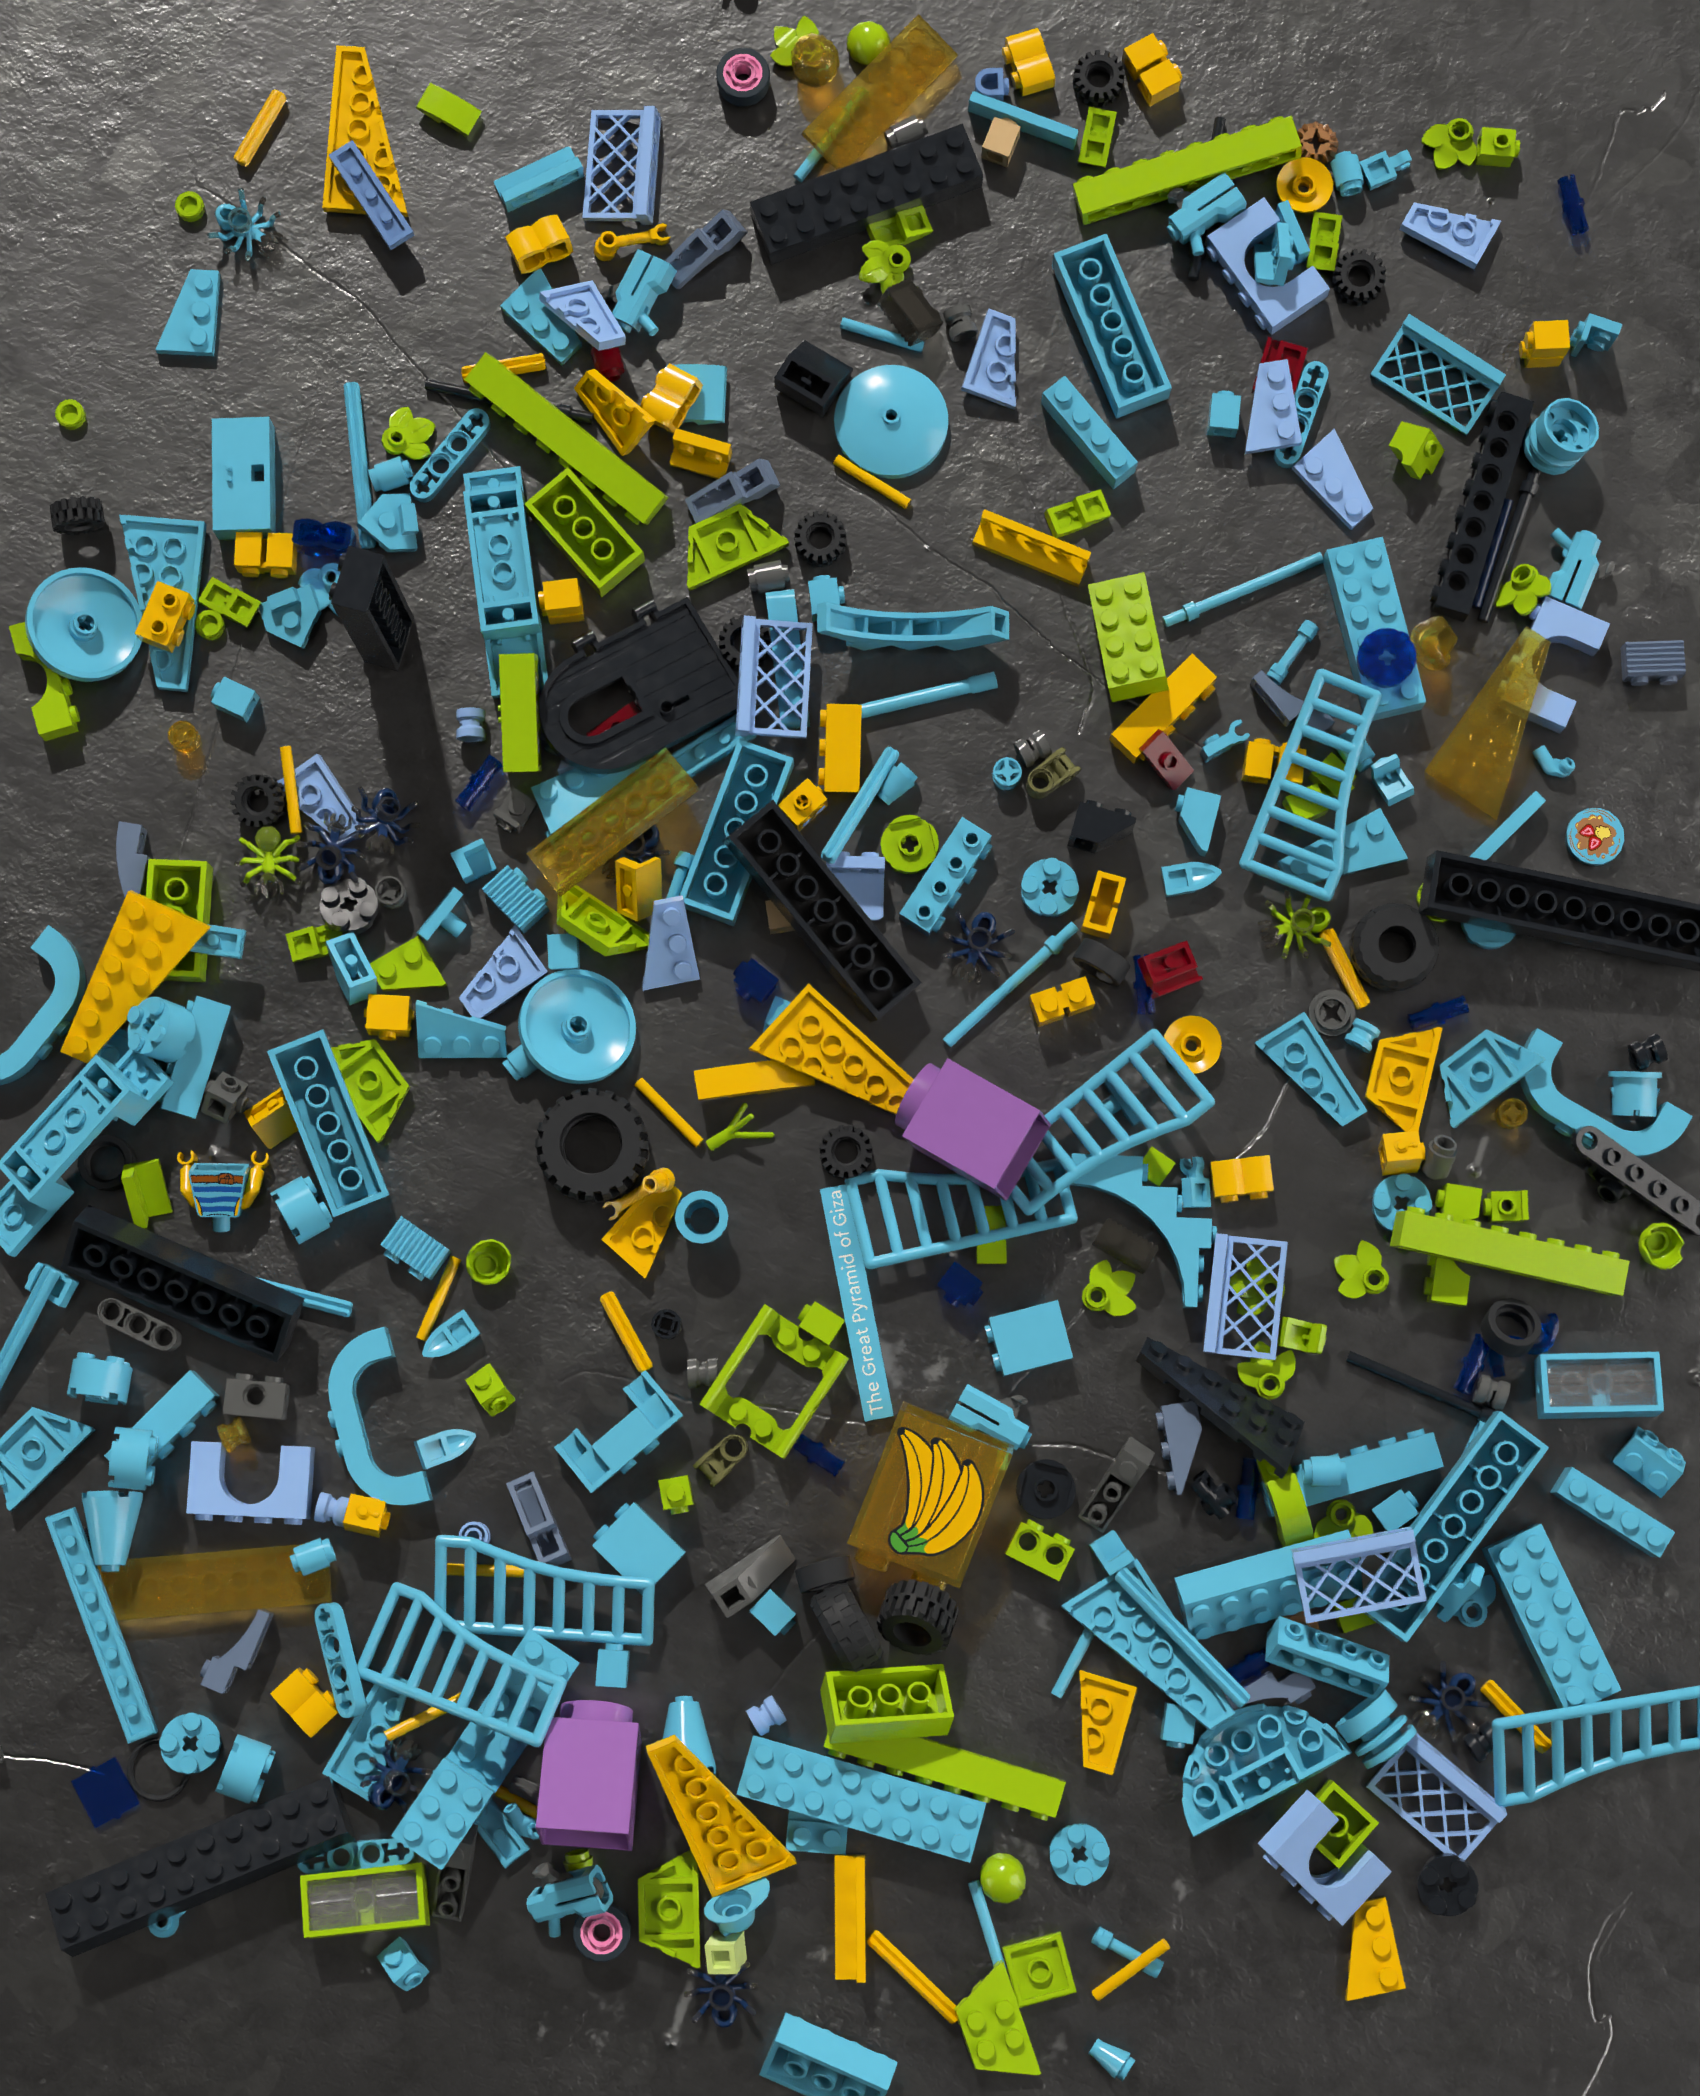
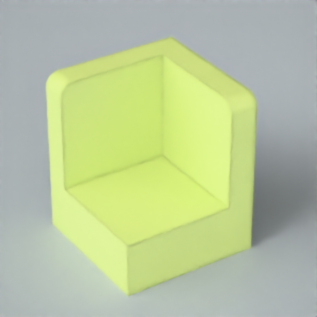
M714 1931L705 1944L708 1974H737L747 1960L744 1931L732 1933L728 1936L722 1935L720 1931Z

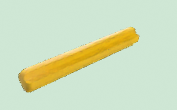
M874 1931L868 1937L867 1944L950 2024H955L958 2021L954 2010L956 2005L879 1931Z

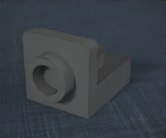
M513 788L499 810H494L493 815L497 819L495 824L508 833L513 829L520 834L538 807V803Z

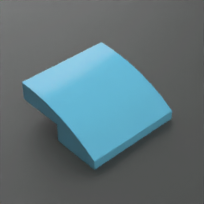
M707 364L674 365L697 377L703 384L699 396L688 409L682 423L695 422L698 425L725 423L727 367Z

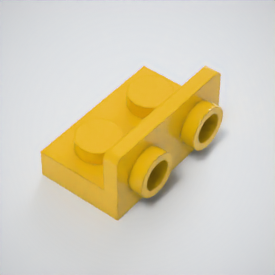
M675 429L673 436L674 449L670 459L671 466L715 479L726 475L732 457L731 444Z

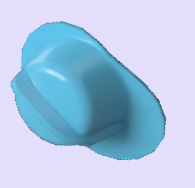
M762 1877L715 1896L707 1902L704 1907V1914L708 1920L716 1923L721 1934L724 1936L742 1932L752 1925L755 1919V1909L768 1897L770 1883L765 1877Z

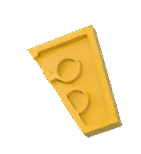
M595 369L586 371L574 387V390L589 411L594 413V418L622 456L631 453L656 421L655 418Z
M675 1186L662 1193H649L633 1203L601 1240L646 1279L683 1193Z
M1079 1670L1083 1767L1114 1775L1138 1687Z
M1381 1896L1367 1899L1353 1914L1346 2001L1406 1989L1386 1897Z

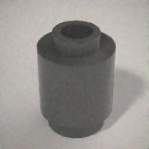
M915 115L889 126V130L884 132L890 150L922 139L928 134L923 119H917Z
M780 560L753 565L752 569H747L751 592L758 591L760 594L785 589V582H790L787 564L781 565Z
M1438 1135L1430 1141L1425 1152V1160L1421 1162V1169L1427 1177L1435 1180L1448 1177L1458 1153L1457 1143L1451 1137L1445 1135Z

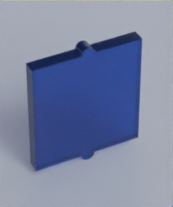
M117 1757L108 1760L98 1767H90L89 1772L71 1781L95 1828L113 1818H121L122 1813L140 1804Z

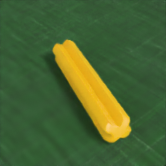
M276 89L272 90L234 155V159L239 165L247 167L286 102V97L282 92Z
M542 353L498 360L516 375L546 369L545 357ZM476 364L461 368L464 383H468L464 379Z
M1328 928L1319 934V938H1323L1331 943L1329 947L1324 946L1355 1009L1358 1010L1369 1005L1370 999L1335 930Z
M610 1291L600 1297V1302L638 1372L642 1373L645 1370L651 1369L653 1364L614 1292Z
M1488 1680L1481 1687L1480 1691L1505 1717L1525 1714L1493 1680ZM1534 1725V1748L1543 1754L1552 1746L1551 1740ZM1522 1727L1516 1728L1522 1734Z

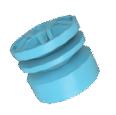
M1570 398L1557 399L1549 404L1540 416L1526 429L1522 442L1525 456L1541 472L1551 475L1564 474L1595 445L1599 438V425L1592 411L1580 401Z
M1386 1689L1382 1691L1376 1700L1366 1698L1335 1725L1347 1743L1361 1738L1362 1742L1354 1753L1358 1757L1368 1753L1362 1760L1363 1765L1367 1769L1394 1757L1404 1749L1417 1732L1412 1724L1400 1729L1408 1719L1404 1714L1393 1719L1389 1717L1396 1709L1397 1704Z

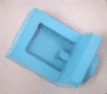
M1397 754L1383 757L1371 765L1372 783L1388 806L1414 795V787L1400 768V759Z
M38 1262L29 1273L28 1281L24 1288L31 1292L43 1268L51 1266L60 1272V1276L48 1300L60 1307L66 1308L79 1281L52 1265Z
M400 1936L376 1956L393 1983L405 1991L418 1986L429 1973L428 1968L419 1962L407 1942Z

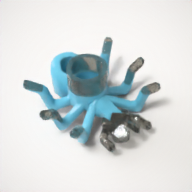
M239 188L238 193L241 207L236 208L230 204H221L215 211V217L219 226L229 233L224 235L220 232H211L207 236L208 238H219L222 241H227L234 236L238 237L235 245L229 246L225 250L227 255L231 252H237L243 239L246 237V261H249L253 255L252 240L255 239L259 254L268 259L270 256L263 251V248L267 252L274 251L275 248L270 242L279 244L276 237L282 239L283 235L276 231L261 232L259 229L272 227L275 219L280 217L281 214L277 211L271 215L268 222L254 225L263 215L266 197H261L257 213L251 218L247 209L244 190Z

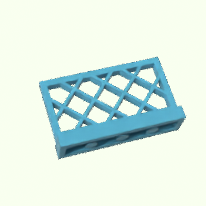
M1408 314L1370 376L1467 436L1503 382L1506 374L1411 314ZM1403 335L1414 341L1416 352L1399 355L1397 344ZM1418 344L1424 347L1425 350L1420 351ZM1395 350L1396 356L1388 358L1392 351ZM1435 354L1438 356L1440 367L1424 370L1421 355ZM1417 356L1420 371L1404 375L1401 359ZM1443 360L1449 363L1450 365L1444 366ZM1397 361L1400 376L1387 378L1379 373L1385 363ZM1457 368L1462 371L1464 382L1448 386L1445 370ZM1441 371L1444 387L1428 390L1425 375ZM1467 375L1473 378L1474 380L1468 381ZM1421 376L1424 391L1418 393L1408 391L1405 379ZM1401 380L1402 386L1395 383V381ZM1481 383L1490 389L1485 398L1472 401L1469 385ZM1465 387L1468 402L1452 405L1449 390ZM1445 391L1448 407L1436 409L1430 403L1429 394ZM1425 395L1426 402L1419 397ZM1480 404L1476 412H1474L1473 405ZM1469 406L1471 419L1465 427L1455 421L1453 410ZM1449 411L1450 417L1443 412Z

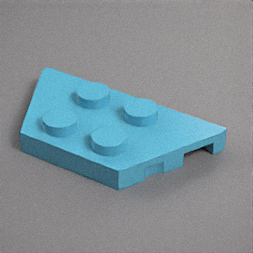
M1487 1029L1440 1064L1452 1128H1457L1545 1061V1058Z
M32 1407L0 1438V1486H2L6 1498V1508L13 1512L95 1429L92 1426Z

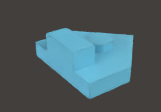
M410 493L382 494L356 525L362 532L368 533L379 543L378 545L386 552H415L418 549L416 534L419 531L415 503H411Z
M311 584L298 589L291 587L267 597V601L262 602L259 607L267 632L305 649L308 643V636L315 622L317 623L322 613L314 587Z
M1465 1563L1438 1599L1437 1603L1440 1604L1436 1617L1444 1622H1448L1480 1588L1485 1572L1483 1567L1477 1563Z

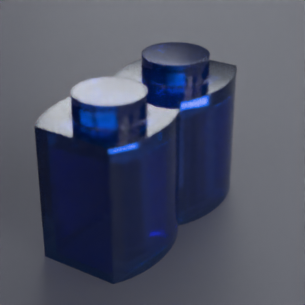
M314 519L294 521L292 542L297 551L302 554L319 556L326 553L331 557L340 559L342 553H347L348 546L356 547L357 536L353 528L346 523L332 521L322 524Z

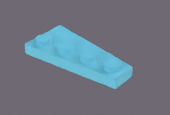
M1381 808L1346 825L1343 876L1395 862L1407 861L1408 857ZM1322 838L1303 848L1333 860V842ZM1287 856L1277 862L1282 872L1309 883L1327 880L1330 874L1329 871L1291 856Z
M1305 1012L1255 1042L1267 1056L1342 1127L1367 1112V1109Z
M395 1673L393 1677L394 1679L402 1681L404 1683H407L408 1681L407 1679H405L397 1673ZM374 1684L365 1699L366 1707L364 1713L353 1719L322 1774L327 1777L330 1776L337 1783L369 1801L368 1789L377 1781H372L369 1786L361 1787L360 1783L364 1781V1777L380 1775L382 1772L370 1765L371 1759H375L386 1767L387 1762L381 1753V1748L387 1744L392 1748L394 1740L388 1742L383 1731L399 1724L407 1697Z

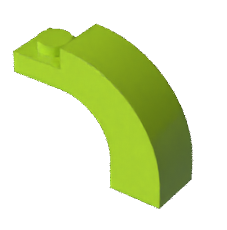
M1265 1459L1262 1462L1256 1460L1274 1511L1277 1535L1282 1548L1315 1539L1308 1509L1291 1465L1289 1464L1286 1474L1281 1479L1274 1474L1276 1468Z

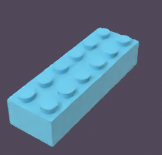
M1107 233L1054 253L1052 268L1115 418H1120L1169 399L1172 389Z
M1383 537L1327 549L1323 556V564L1353 679L1355 682L1376 689L1382 694L1372 721L1421 710L1426 703V698ZM1358 695L1363 713L1368 699Z
M738 739L680 896L683 895L686 910L731 926L735 925L752 877L722 840L770 801L774 800L777 805L781 802L794 767V758Z
M324 1029L267 1051L333 1217L388 1196L389 1191Z
M1533 1524L1482 1548L1481 1550L1557 1708L1595 1703L1621 1691L1620 1685L1542 1524Z
M1349 1530L1174 1577L1180 1612L1186 1629L1196 1640L1208 1639L1214 1635L1236 1631L1250 1625L1265 1623L1279 1616L1294 1615L1303 1611L1291 1549L1352 1538ZM1353 1558L1350 1560L1357 1563L1360 1558ZM1345 1560L1338 1561L1330 1572L1345 1581L1354 1566ZM1330 1563L1322 1564L1321 1566L1327 1569ZM1315 1566L1302 1568L1304 1581L1315 1587L1324 1572ZM1357 1570L1348 1584L1362 1592L1361 1571ZM1328 1575L1318 1590L1333 1599L1342 1584ZM1305 1586L1308 1597L1312 1590ZM1345 1588L1337 1601L1352 1599L1358 1595ZM1315 1593L1309 1602V1608L1323 1607L1330 1604V1602Z

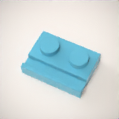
M789 1810L786 1848L789 1851L846 1855L848 1827Z

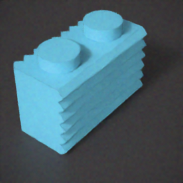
M507 865L482 890L510 921L525 934L549 912L548 907L545 905L549 900L538 888L532 891L525 884L529 879L519 868L516 867L512 870Z
M402 1216L381 1243V1246L386 1249L384 1252L386 1257L396 1264L400 1260L410 1266L407 1271L421 1281L424 1277L432 1280L452 1252Z

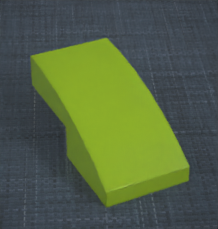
M429 83L415 107L436 122L445 123L464 137L469 135L482 112L465 100L432 83Z
M1089 107L1078 163L1106 168L1117 112Z
M923 205L899 211L895 217L871 223L867 227L871 241L881 240L889 246L895 244L903 246L933 232Z
M1314 211L1309 238L1310 253L1307 258L1306 268L1314 266L1316 270L1334 272L1343 215Z
M1100 489L1077 496L1071 502L1046 509L1044 515L1053 537L1059 538L1109 518L1111 512Z
M211 577L198 599V603L202 606L214 610L221 616L247 628L262 604L259 600L237 588L234 589L214 577Z
M322 925L319 927L310 926L285 934L292 962L329 955L326 941L341 936L342 932L335 929L332 931L326 925Z
M984 1206L990 1230L1006 1227L1002 1206ZM975 1222V1234H977L978 1229ZM1006 1239L976 1246V1264H1007Z

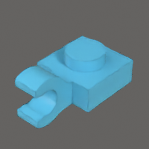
M1385 150L1360 161L1361 171L1370 191L1396 180V171L1408 168L1412 158L1408 150H1404L1390 158Z
M1241 720L1232 722L1228 733L1220 737L1218 734H1215L1203 742L1205 746L1202 747L1200 755L1205 763L1230 750L1232 746L1248 740L1249 733H1245L1243 736H1238L1235 733V728L1242 724Z
M1192 1157L1193 1166H1191V1159H1180V1169L1187 1176V1178H1181L1183 1208L1211 1207L1209 1178H1204L1203 1157Z

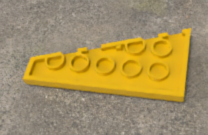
M336 45L323 211L366 214L329 158V154L353 140L403 217H409L365 47Z
M132 890L128 891L60 1052L84 1063H89L127 1021V1014L131 1007L138 1006L143 1000L147 999L212 926Z
M809 983L749 1048L751 1051L894 1115L897 1114L900 1103L914 1080Z
M675 1735L646 1746L649 1758L712 1898L797 1864L795 1857Z

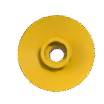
M1301 157L1286 163L1282 167L1277 177L1276 190L1282 202L1288 200L1293 211L1310 213L1319 210L1328 202L1333 191V179L1324 164L1313 158ZM1306 186L1308 192L1303 193L1299 191L1298 187Z
M1185 1016L1179 1018L1168 1027L1164 1035L1166 1041L1194 1074L1210 1069L1220 1056L1222 1049L1221 1036L1217 1028L1203 1017ZM1189 1041L1195 1042L1196 1050H1187L1186 1043Z

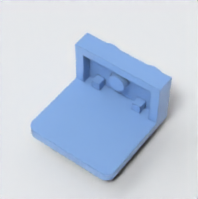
M841 851L835 863L829 864L826 862L827 867L870 920H881L883 918L885 857H879V853L863 852L861 856H850L849 852Z

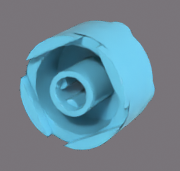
M149 997L138 1006L131 1007L127 1014L129 1022L128 1047L139 1054L166 1063H172L184 1056L187 1052L183 1050L187 1042L192 1043L195 1035L194 1016L179 1004L159 997Z
M300 1176L270 1193L293 1236H296L295 1238L299 1245L330 1228L329 1223L333 1221L332 1216L324 1202L317 1203L315 1198L319 1195L309 1176L304 1179Z
M78 1352L77 1358L73 1359L67 1396L77 1399V1394L85 1395V1401L110 1405H118V1402L126 1405L133 1368L130 1367V1363L125 1362L124 1358L107 1356L106 1361L95 1358L94 1354Z
M115 1427L114 1434H120L116 1441H112L108 1475L114 1476V1480L108 1482V1487L145 1491L147 1486H151L154 1483L155 1466H150L151 1456L157 1454L159 1436H153V1430Z
M237 1734L215 1792L250 1804V1801L257 1803L265 1781L260 1778L262 1772L268 1774L276 1753L270 1750L272 1746Z

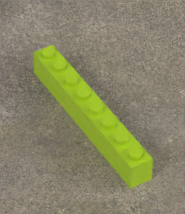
M1292 115L1285 118L1278 116L1272 118L1266 124L1259 126L1249 125L1234 134L1223 133L1205 143L1194 142L1185 149L1176 152L1173 150L1165 151L1159 157L1150 160L1139 159L1133 162L1131 166L1121 169L1114 167L1108 169L1104 174L1095 177H1082L1076 183H1073V195L1082 223L1087 225L1167 200L1168 194L1175 188H1183V191L1193 192L1223 172L1232 180L1301 158L1302 145Z
M485 352L464 379L471 385L468 389L481 400L484 397L488 398L493 402L491 408L503 418L507 414L515 420L513 426L526 436L529 432L538 439L535 442L536 445L548 454L551 450L560 456L557 461L565 468L569 467L571 471L575 468L582 474L580 477L582 482L591 489H594L596 486L605 492L602 497L614 507L620 504L625 508L627 512L624 515L636 525L640 522L648 525L668 500V496L492 355Z
M1407 1206V1211H1396L1390 1242L1391 1247L1609 1296L1624 1295L1630 1261L1619 1259V1253L1604 1250L1602 1255L1592 1253V1247L1575 1244L1574 1248L1564 1246L1565 1241L1547 1238V1241L1543 1242L1536 1240V1234L1519 1232V1236L1508 1234L1509 1228L1491 1225L1490 1230L1482 1228L1481 1222L1463 1219V1223L1452 1221V1215L1435 1213V1217L1424 1215L1425 1209Z
M827 1732L823 1746L829 1749V1755L845 1759L846 1754L858 1757L856 1763L874 1768L875 1763L887 1766L885 1772L903 1777L904 1772L916 1775L915 1781L927 1785H932L933 1781L944 1784L943 1789L946 1791L961 1794L962 1790L973 1793V1799L990 1803L991 1798L1002 1801V1808L1018 1812L1020 1807L1031 1810L1030 1816L1045 1821L1048 1820L1049 1816L1056 1818L1066 1784L1064 1780L924 1737L830 1744Z

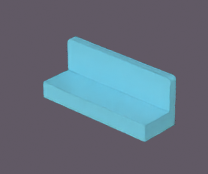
M568 146L495 180L494 185L507 212H510L583 178L584 172L578 156L575 157L572 149Z

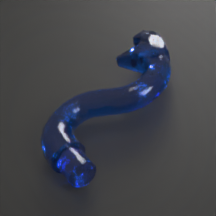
M1549 1313L1547 1315L1550 1318L1549 1322L1541 1323V1330L1544 1332L1543 1339L1540 1342H1536L1527 1354H1543L1553 1346L1556 1335L1559 1332V1320L1556 1313ZM1509 1335V1336H1508V1337L1514 1338V1339H1523V1338L1518 1337V1336H1512V1335ZM1490 1348L1489 1365L1492 1367L1494 1378L1506 1376L1503 1355Z

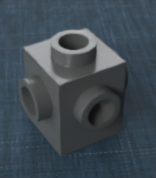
M222 1072L215 1081L211 1079L208 1082L203 1094L205 1098L201 1112L228 1124L237 1112L242 1113L249 1100L246 1097L249 1084Z

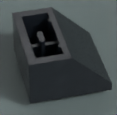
M804 340L787 356L775 375V389L824 417L853 372V368Z
M1087 800L1086 803L1080 801L1067 846L1096 854L1131 835L1137 818L1131 816L1132 813L1125 809L1115 808L1112 811L1103 808V804L1097 801Z

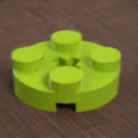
M916 815L897 817L889 824L881 837V853L885 857L886 863L894 871L904 874H916L926 870L934 861L939 848V839L935 828ZM911 837L913 842H918V846L914 847L913 852H908L907 849H903L901 844L905 843V838Z

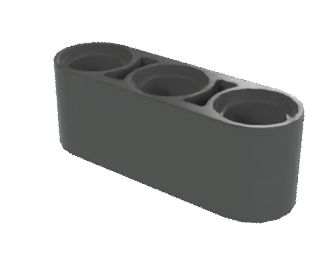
M108 1298L103 1300L98 1306L97 1314L103 1323L155 1349L172 1352L181 1345L182 1334L179 1329L124 1301ZM117 1304L120 1308V1314L115 1320H110L107 1311L110 1306ZM139 1317H143L146 1321V1328L141 1333L135 1332L133 1326L135 1320ZM165 1330L171 1331L173 1335L172 1342L167 1346H163L160 1342V1335Z

